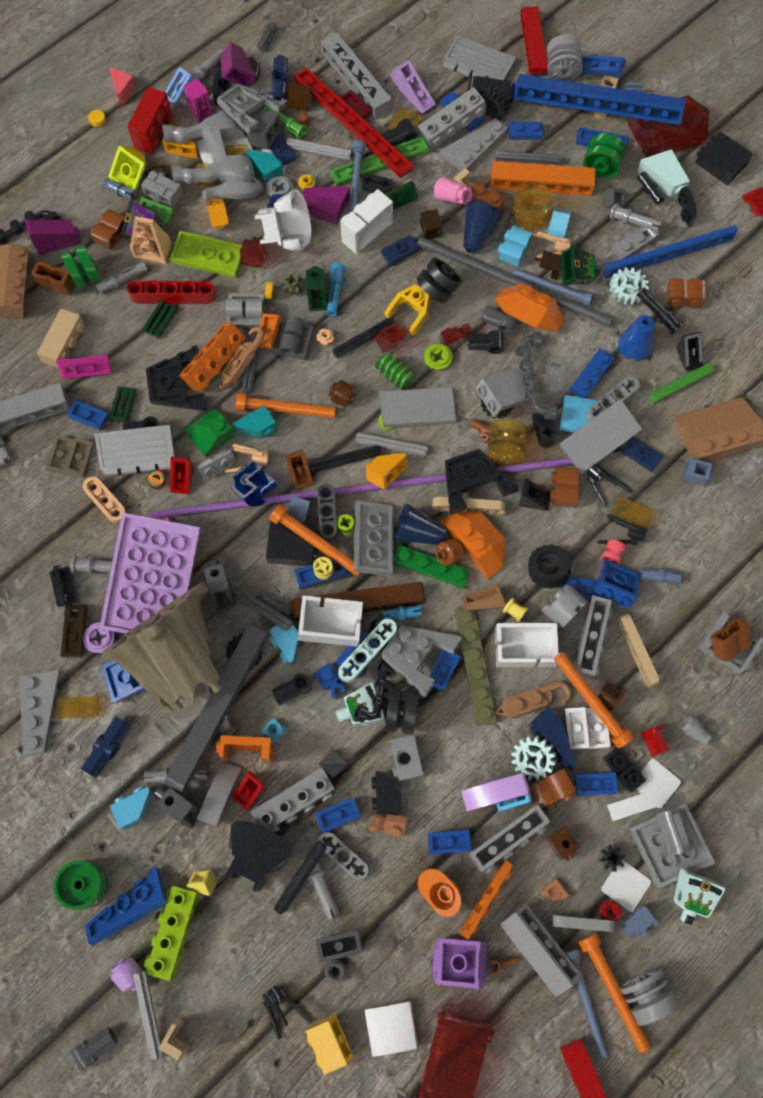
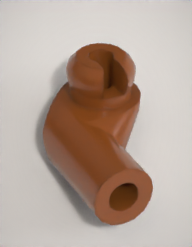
M474 419L471 427L479 431L482 442H489L492 438L490 426Z

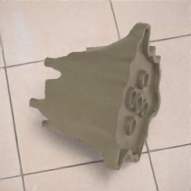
M204 581L138 624L101 653L106 660L117 662L131 674L167 714L173 711L169 705H172L176 711L183 708L179 698H185L192 703L195 700L194 689L199 683H205L212 688L214 693L222 689L218 684L221 678L210 659L211 651L208 643L212 641V638L202 616L201 601L209 590Z

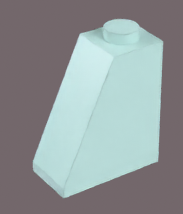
M672 149L641 159L637 169L639 174L646 171L650 179L658 185L657 188L669 197L678 196L681 188L688 187L690 182Z

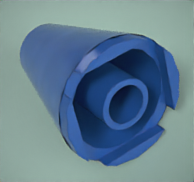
M642 315L638 317L620 335L618 348L625 358L641 361L651 355L654 349L655 323L650 316Z

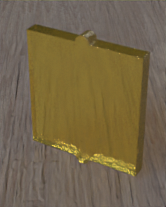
M398 107L386 130L389 131L397 127L398 123L403 119H410L415 130H417L423 120V116L414 113L413 110L409 111Z

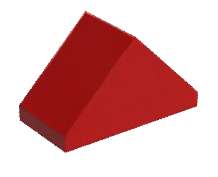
M171 456L170 492L189 495L195 470L191 459Z
M249 771L232 799L247 812L267 790L268 786Z

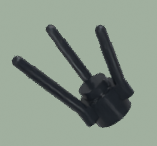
M598 463L594 464L587 471V474L590 476L587 480L592 484L604 507L607 506V503L595 481L600 483L606 478L615 486L619 485L627 492H632L630 488L609 474Z
M610 514L607 515V518L614 520L617 525L629 529L627 537L630 540L617 541L637 545V542L644 541L646 528L634 525ZM608 540L597 541L598 544H607Z
M275 985L262 995L264 999L263 1004L267 1009L278 1040L281 1039V1035L272 1010L275 1009L284 1026H288V1022L279 1007L284 1002L282 998L309 1024L312 1023V1019L286 994L283 988L279 990L277 985Z

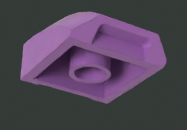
M438 938L434 945L432 974L435 983L438 985L467 988H484L487 980L488 949L486 942Z

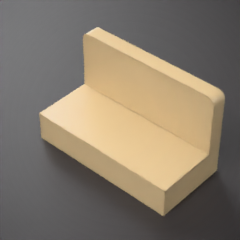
M181 1018L172 1023L158 1048L177 1061L186 1055L190 1047L176 1038L184 1022Z

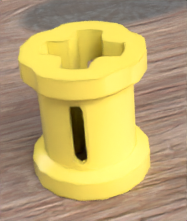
M513 597L503 609L504 613H509L516 618L518 623L528 611L527 607L524 608L516 603Z

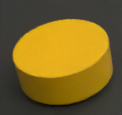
M93 110L88 115L89 122L93 127H101L106 122V117L101 110Z
M266 281L265 299L271 300L273 283Z

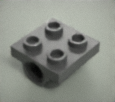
M290 316L287 320L281 319L270 353L306 360L314 326L305 324L301 318Z

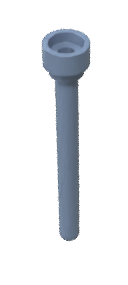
M359 140L352 143L355 159L350 212H353L358 204L361 157L366 149V143Z
M514 269L512 272L514 276L579 299L582 305L588 307L594 296L592 292L583 291L581 293L519 269Z
M575 948L565 951L564 953L582 974L576 983L599 1056L602 1059H606L608 1052L579 964L582 957L580 950Z

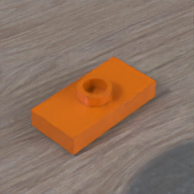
M263 313L259 327L264 330V339L258 348H273L282 319L280 315Z

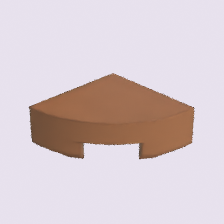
M557 878L539 891L543 896L551 900H563L570 896Z

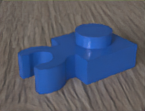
M330 662L313 673L324 691L328 688L331 689L333 699H338L335 695L337 689L342 690L344 694L346 693L345 687L337 683L341 679Z

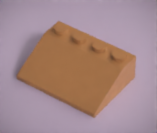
M14 244L0 246V317L24 319L30 260L29 246Z
M743 397L674 416L677 428L691 458L711 462L763 447V421Z

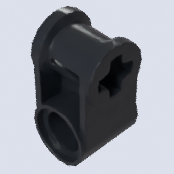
M533 413V426L536 431L538 444L543 448H550L553 446L556 436L554 420H548L542 414Z

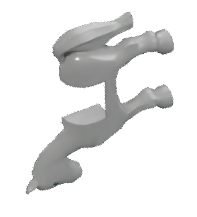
M258 92V94L265 96L267 94H270V92H267L265 94H261L260 92ZM265 105L261 106L248 116L256 120L259 114L263 111ZM220 111L204 119L200 124L189 128H173L170 125L162 124L165 143L177 141L183 144L193 138L202 137L213 160L212 164L204 168L195 169L172 164L174 183L183 181L187 184L195 182L210 183L218 179L222 185L203 190L202 195L205 201L217 197L229 199L254 198L263 191V185L255 177L254 165L249 157L244 155L226 156L223 141L246 138V131L226 111Z

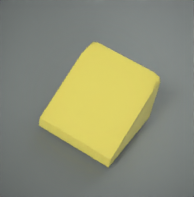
M212 870L196 871L191 876L186 887L189 890L210 896L217 884V879Z

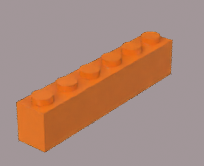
M504 161L492 162L490 189L592 196L594 190L595 168Z

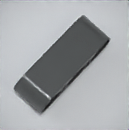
M322 484L317 491L320 535L324 540L332 541L337 536L335 491L330 484ZM328 490L332 494L330 497L324 498L321 496V493ZM325 509L333 511L332 515L328 517L324 516L322 512ZM327 527H331L334 530L331 535H325L323 531Z

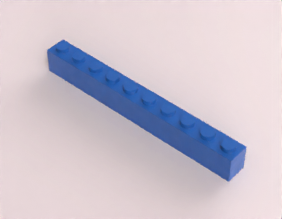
M523 74L519 75L515 83L514 99L678 125L681 124L686 99Z

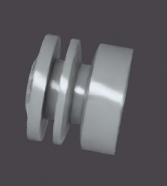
M569 34L559 35L548 43L547 65L548 75L551 79L572 81L580 76L583 68L581 42L577 37Z
M661 968L642 971L631 977L629 981L620 987L622 994L630 993L625 998L627 1003L638 1002L631 1012L639 1026L662 1019L675 1011L680 1005L672 990L661 991L668 983L666 978L659 979L663 975Z

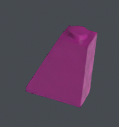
M230 42L221 53L222 77L235 84L249 87L257 76L243 48Z
M347 186L304 188L302 195L307 203L309 215L337 225L350 199V188Z
M71 219L25 221L29 237L39 255L80 244L78 236H81L79 229L73 225Z

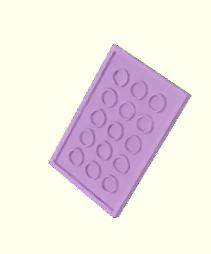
M122 513L100 629L127 633L170 602L189 591L201 527Z

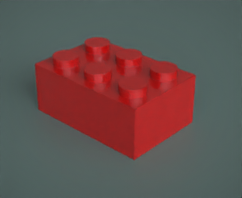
M147 87L127 126L133 146L139 151L153 155L155 150L158 149L163 136L162 124L168 125L173 120V113L166 92Z

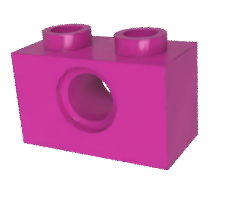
M197 78L184 85L188 108L196 120L200 123L212 116L213 112L208 91Z

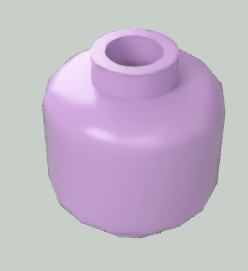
M123 957L112 967L111 979L121 991L126 992L130 989L134 991L136 987L133 974L143 969L133 958L125 959Z

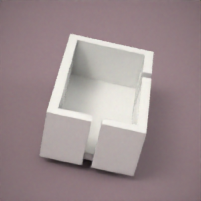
M378 189L374 193L369 194L365 201L355 206L353 212L346 214L341 219L342 242L355 254L361 251L393 223V201Z
M303 595L298 632L299 641L358 646L363 602L325 598L324 606L320 607L321 597Z
M497 623L495 627V646H497L495 650L496 668L534 667L536 663L538 667H556L557 663L553 658L558 654L557 623Z

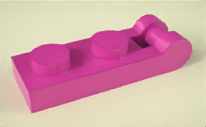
M108 354L73 359L59 358L56 361L58 368H60L59 373L62 379L111 374Z

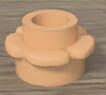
M321 329L319 334H317V340L321 345L328 346L334 340V333L330 329Z

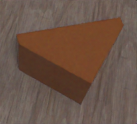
M299 450L285 455L295 489L312 485L313 481L304 451Z

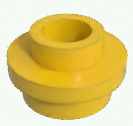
M311 175L301 176L298 180L299 187L302 190L314 187V177Z

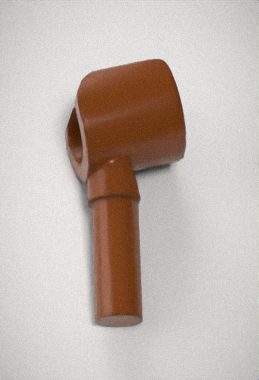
M307 112L300 113L299 119L301 121L298 123L301 125L310 124Z
M514 957L502 961L497 959L491 960L489 964L497 963L499 967L498 970L491 971V973H499L501 968L517 963L518 958Z

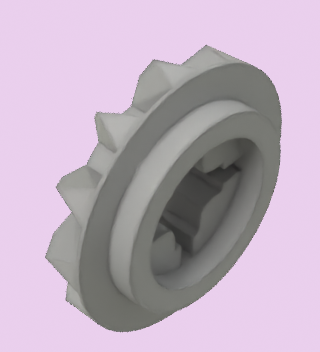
M284 176L273 177L266 185L267 195L271 199L275 198L276 200L293 190L292 181Z

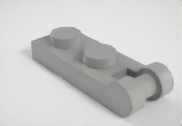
M641 227L613 245L611 250L620 260L631 257L657 240L661 233Z

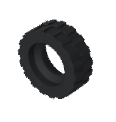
M552 544L536 548L531 553V556H529L528 562L531 580L536 585L542 586V588L553 589L554 587H560L562 584L564 585L571 574L569 553L567 554L566 550L560 546ZM546 559H554L559 563L560 567L556 573L546 574L540 569L541 563Z

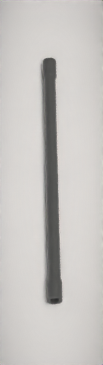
M420 236L418 239V247L435 252L512 286L522 283L529 285L554 298L557 305L590 318L601 325L610 327L613 317L568 300L436 244L425 237Z

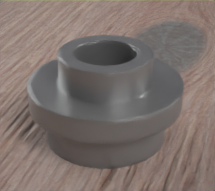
M339 960L330 961L325 967V977L332 983L341 982L346 975L345 965ZM333 967L339 968L340 972L337 976L331 973Z

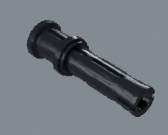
M645 287L636 294L659 318V323L664 324L670 330L671 335L684 324L672 315V311H667Z

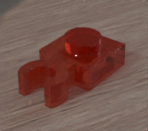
M465 324L460 328L457 326L446 328L440 333V343L447 346L458 342L459 338L468 337L469 331H471L469 324Z

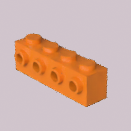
M223 323L179 376L194 391H204L210 385V380L221 372V367L229 362L232 354L238 349L240 344H243L242 342L246 337L233 323Z

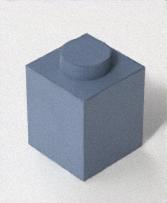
M291 496L287 513L300 523L307 524L313 502Z

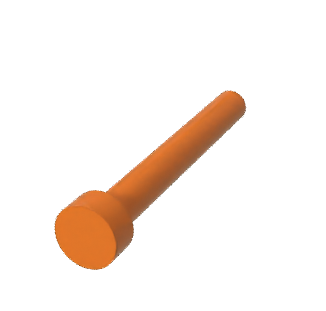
M239 392L236 396V411L246 412L247 408L259 409L265 405L268 411L335 418L336 407L248 397L247 393Z
M279 503L269 520L276 525L278 522L282 523L355 576L359 574V572H354L353 559L286 513L287 508Z
M564 652L558 653L553 658L613 735L611 741L617 748L628 744L633 739V734L627 727L622 728Z
M593 932L578 940L582 951H588L639 1053L648 1051L651 1046L641 1026L637 1024L631 1012L632 1009L629 1003L626 1002V997L622 994L620 985L599 946L602 941L598 933Z

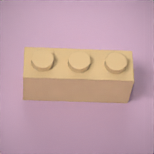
M60 308L37 352L43 363L58 367L56 361L59 358H69V353L75 347L79 334L84 330V322L81 316Z

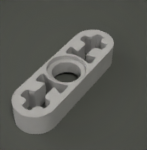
M330 832L323 833L318 841L324 843L323 838L326 837L328 839L332 837V844L337 846L339 843L341 847L336 849L333 856L330 854L333 849L327 846L325 853L353 879L358 881L365 879L369 872L367 864L334 834ZM341 850L348 851L350 855L349 860L345 863L340 862L337 858ZM353 857L357 859L354 864L358 867L364 866L363 876L360 874L355 876V869L351 866L349 870L346 868L352 862Z
M553 915V927L615 932V921Z

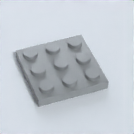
M686 804L674 809L679 811L692 851L669 856L657 816L629 828L657 889L677 881L681 868L695 873L715 864Z

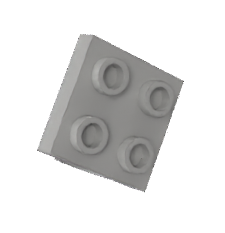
M229 293L228 299H226V323H233L236 328L259 327L264 313V294Z

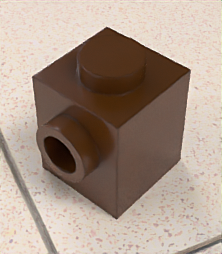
M289 82L287 107L307 110L308 103L311 104L312 101L309 85Z
M566 826L546 838L559 860L565 858L569 861L578 855L576 850L580 847Z

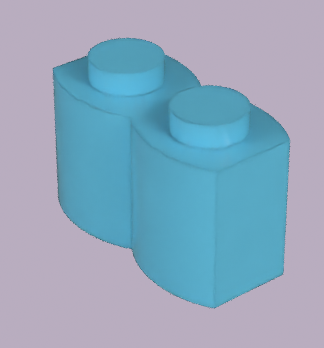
M514 225L511 230L507 229L504 236L505 242L500 243L497 253H500L499 259L519 266L531 241L533 232Z

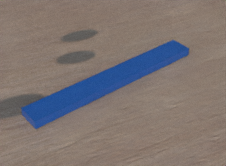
M736 225L607 263L603 275L607 279L613 277L614 273L617 274L619 269L623 272L625 267H627L628 271H631L632 268L637 270L732 241L738 228Z

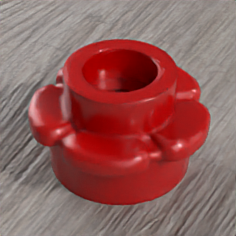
M608 901L601 904L600 915L602 919L616 922L621 915V909L617 903Z

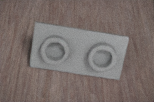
M224 449L214 456V460L209 458L199 463V466L196 468L204 482L237 464L231 450Z

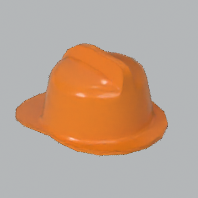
M427 869L423 871L418 878V888L422 896L439 915L444 917L455 915L461 906V895L458 885L440 870Z

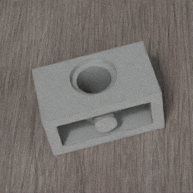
M414 735L390 740V746H387L389 758H394L395 766H392L394 778H398L399 783L422 778L423 771ZM407 754L410 757V762L408 764L400 763V755Z

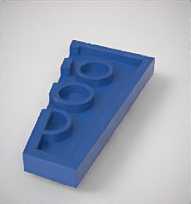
M154 866L150 869V874L144 879L140 878L134 883L135 887L125 894L123 892L117 897L115 904L111 907L107 906L85 924L87 939L90 945L98 944L167 904L158 867Z

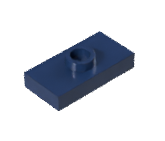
M279 133L268 149L285 166L295 161L296 157Z
M411 235L380 250V254L387 264L391 266L418 252L419 247Z
M633 436L621 451V453L652 473L664 457Z

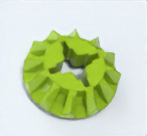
M443 344L429 346L424 352L425 365H428L430 370H445L452 362L451 350ZM441 354V360L439 359L438 361L435 362V357H434V356L437 357L438 355Z

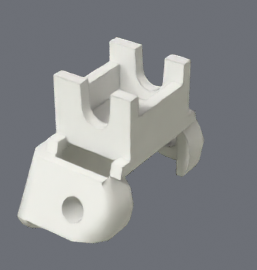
M294 189L279 198L274 203V208L260 209L258 214H255V219L262 220L265 234L264 238L260 240V244L278 242V245H283V248L291 251H302L309 244L312 232L307 203L299 190Z

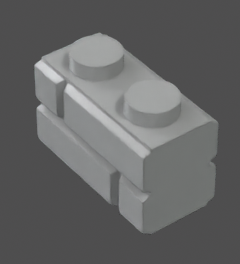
M151 171L142 183L144 195L171 208H175L184 194L180 182L174 183L173 180L168 179L161 172Z

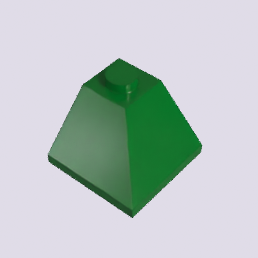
M214 409L184 429L185 433L204 457H207L235 437L232 426L221 413Z

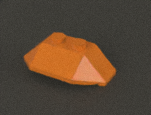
M524 283L502 289L495 298V302L499 304L505 313L536 329L558 332L565 322L554 298Z
M462 511L454 515L449 514L439 522V524L446 528V532H448L452 539L458 540L463 545L464 553L487 579H490L503 568L506 539L481 511Z

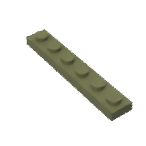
M456 609L454 612L458 633L462 637L460 644L476 726L494 724L497 721L475 610Z

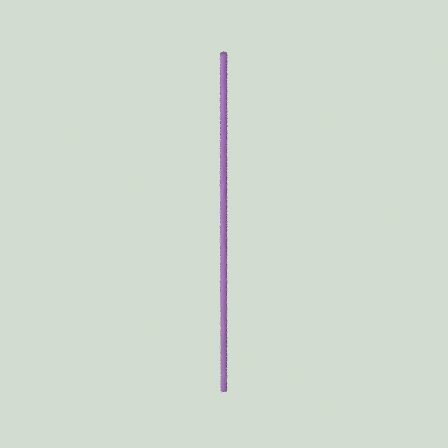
M569 458L500 466L497 468L501 472L512 473L573 465ZM439 474L394 480L386 489L446 481V475ZM369 483L334 488L335 495L381 490L382 488ZM318 490L149 512L150 518L157 519L290 501L291 496L300 499L318 498ZM325 490L321 493V496H331L332 493Z

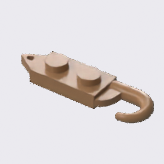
M254 327L249 331V335L258 332L253 343L246 342L242 345L240 344L220 373L222 375L219 385L220 389L223 390L232 383L235 384L255 356V351L264 339V330L261 327Z
M554 681L504 699V703L499 707L495 715L513 719L548 706L552 701L551 691L558 688L566 691V697L561 701L564 704L571 698V688L563 681Z

